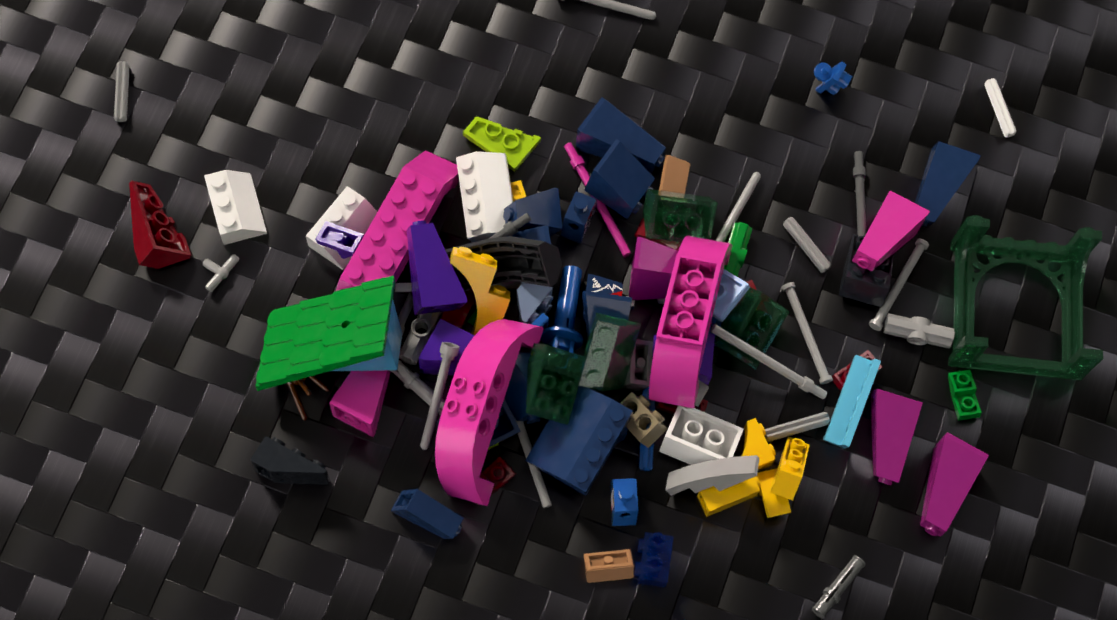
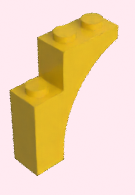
M453 247L450 263L465 276L475 295L477 317L471 334L476 335L489 323L504 318L510 302V291L500 285L491 286L497 270V260L492 256L472 253L466 247Z
M756 418L747 421L744 427L745 439L741 456L757 455L760 458L759 471L773 464L776 453L773 446L768 444L764 437L766 432L761 423L758 424ZM755 476L721 491L717 490L714 486L700 491L697 497L706 517L756 497L760 492L761 484L758 477Z

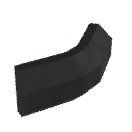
M507 236L489 238L456 247H466L472 253L479 255L488 254L497 260V270L491 285L517 281L551 287L557 283L562 267L558 247L545 241ZM453 248L445 249L449 260ZM453 266L464 292L472 290L465 276Z

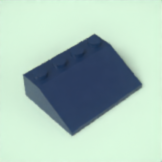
M572 381L560 401L561 405L555 409L525 461L586 496L631 420L633 411L607 396Z

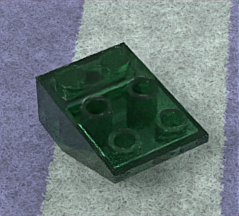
M534 343L527 370L526 413L568 425L586 357L553 346Z

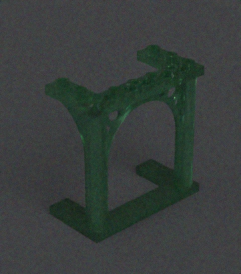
M978 215L967 217L950 242V250L955 251L953 317L955 333L953 352L948 357V366L1082 380L1103 360V350L1083 348L1084 277L1089 255L1102 240V231L1094 230L1090 227L1079 229L1067 245L1064 246L1058 245L1056 242L1036 243L1035 240L1017 241L1010 237L1002 239L993 238L990 235H985L990 228V219H985ZM976 254H985L989 259V264L984 265L979 262ZM993 255L1001 256V259H995ZM1036 260H1045V261H1044L1043 264H1041V263H1038ZM1049 262H1059L1061 265L1060 269L1056 272H1051L1048 269ZM1020 263L1039 270L1051 280L1059 293L1062 307V362L982 354L988 347V338L974 337V306L977 284L987 271L1001 264ZM975 267L980 269L979 273H974ZM1064 273V276L1061 277L1063 282H1060L1057 277Z

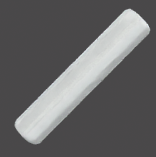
M989 79L984 85L1000 127L1006 138L1015 135L1016 129L996 79Z

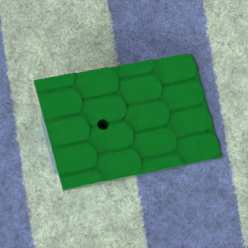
M394 276L363 282L360 286L338 290L330 295L300 301V304L273 310L268 317L263 351L260 356V366L256 375L255 387L257 391L328 371L397 370L402 330L393 302Z

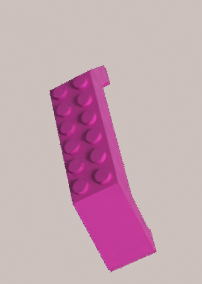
M425 150L403 166L342 273L336 291L360 286L363 282L394 276L395 283L397 282L409 260L407 229L416 221H426V224H429L443 197L452 188H455L459 182L456 164Z

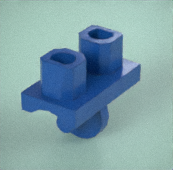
M841 61L833 68L826 63L818 64L814 68V75L822 84L816 88V91L821 94L827 90L835 95L841 87L843 89L847 87L852 76L844 71L846 64Z

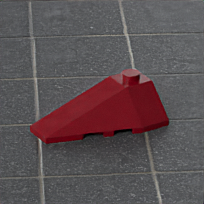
M131 180L129 188L133 244L139 265L159 269L189 259L191 253L186 238L174 228L173 224L175 221L173 218L167 217L162 210L164 205L152 186Z

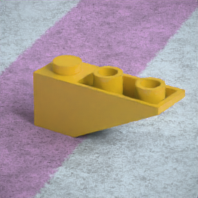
M787 438L773 480L771 493L793 501L803 476L809 444L798 438Z

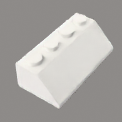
M476 151L456 157L467 238L471 242L488 239L504 228L503 225H505L503 218L504 208L513 203L506 154Z

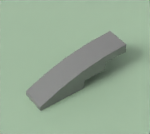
M757 455L728 457L680 468L669 472L666 491L670 495H674L690 488L694 493H697L712 486L719 491L757 476L760 458Z

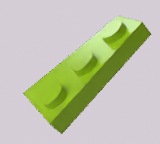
M477 116L463 131L464 137L485 152L505 153L508 168L514 172L541 142V137L530 136L517 129L511 130L502 127L501 124Z

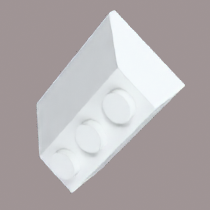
M223 170L204 175L219 233L224 245L267 234L251 173Z
M347 186L306 235L308 246L344 270L352 256L343 259L336 250L318 244L315 238L325 221L365 235L377 211L363 196Z
M678 406L659 452L690 465L733 457L743 428L698 409Z

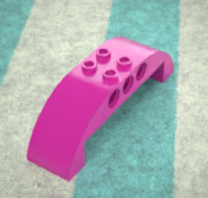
M507 319L496 320L483 327L465 348L455 370L436 435V468L439 480L447 495L488 506L494 483L479 476L520 347L537 350L543 327Z

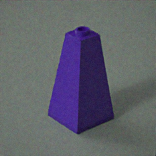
M426 221L413 222L407 229L414 315L459 310L467 303V297L434 224H426Z

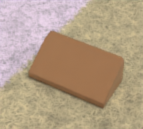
M670 155L665 156L658 194L670 204L684 201L690 163Z
M630 549L584 554L588 583L634 577V565Z

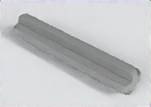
M119 61L116 68L114 118L117 122H125L127 120L129 65L126 61Z
M793 217L786 219L783 223L785 229L821 273L827 271L831 263Z
M822 412L765 429L766 436L764 437L767 442L828 425L830 419L827 412Z

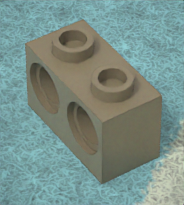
M631 392L620 403L632 411L638 407L626 427L647 448L668 429L662 423L665 420L664 417L657 410L652 412L649 408L651 403L643 395L638 397ZM651 422V426L646 430V426Z

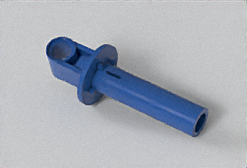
M565 266L563 268L554 326L544 329L540 338L547 345L546 353L550 355L555 377L560 376L571 366L573 350L580 348L584 340L582 335L574 330L582 270L576 266Z

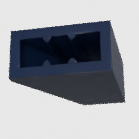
M552 188L515 200L504 208L503 218L505 224L509 221L514 222L528 213L532 220L519 228L518 232L548 225L550 237L563 229L559 189Z
M419 489L403 490L391 509L393 513L443 539H453L462 529L463 517Z

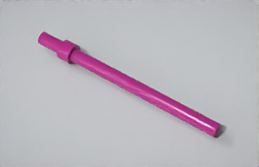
M571 142L567 143L564 148L571 159L570 164L574 170H577L586 187L590 176L584 166L585 162L582 156L577 154ZM597 199V209L623 257L629 256L631 251L606 205Z

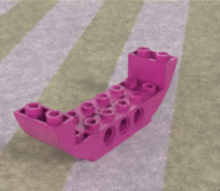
M686 236L683 239L676 255L656 335L650 375L649 400L694 409L699 390V371L724 266L729 263L733 246L731 243L693 236Z

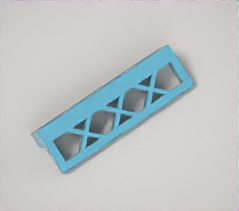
M858 355L854 356L824 436V441L844 449L850 447L881 363L880 360H868Z

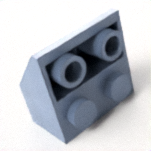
M522 283L519 286L516 298L519 322L531 324L542 313L545 315L549 313L553 300L552 287Z

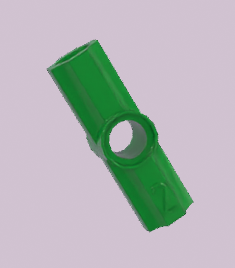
M742 222L734 223L728 241L733 246L729 263L724 266L725 270L737 277L740 268L742 269L747 254L746 247L752 233V228Z

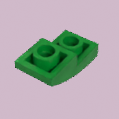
M971 371L948 373L951 397L958 421L979 418L982 412L975 395L977 388Z

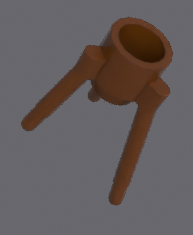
M316 376L309 377L323 390H329ZM306 378L287 383L303 420H306L307 417L294 384H300L306 394L310 396L311 391L304 382Z

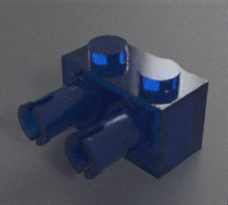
M645 532L643 539L639 538L637 553H641L640 562L636 561L634 576H638L637 583L666 587L674 536Z

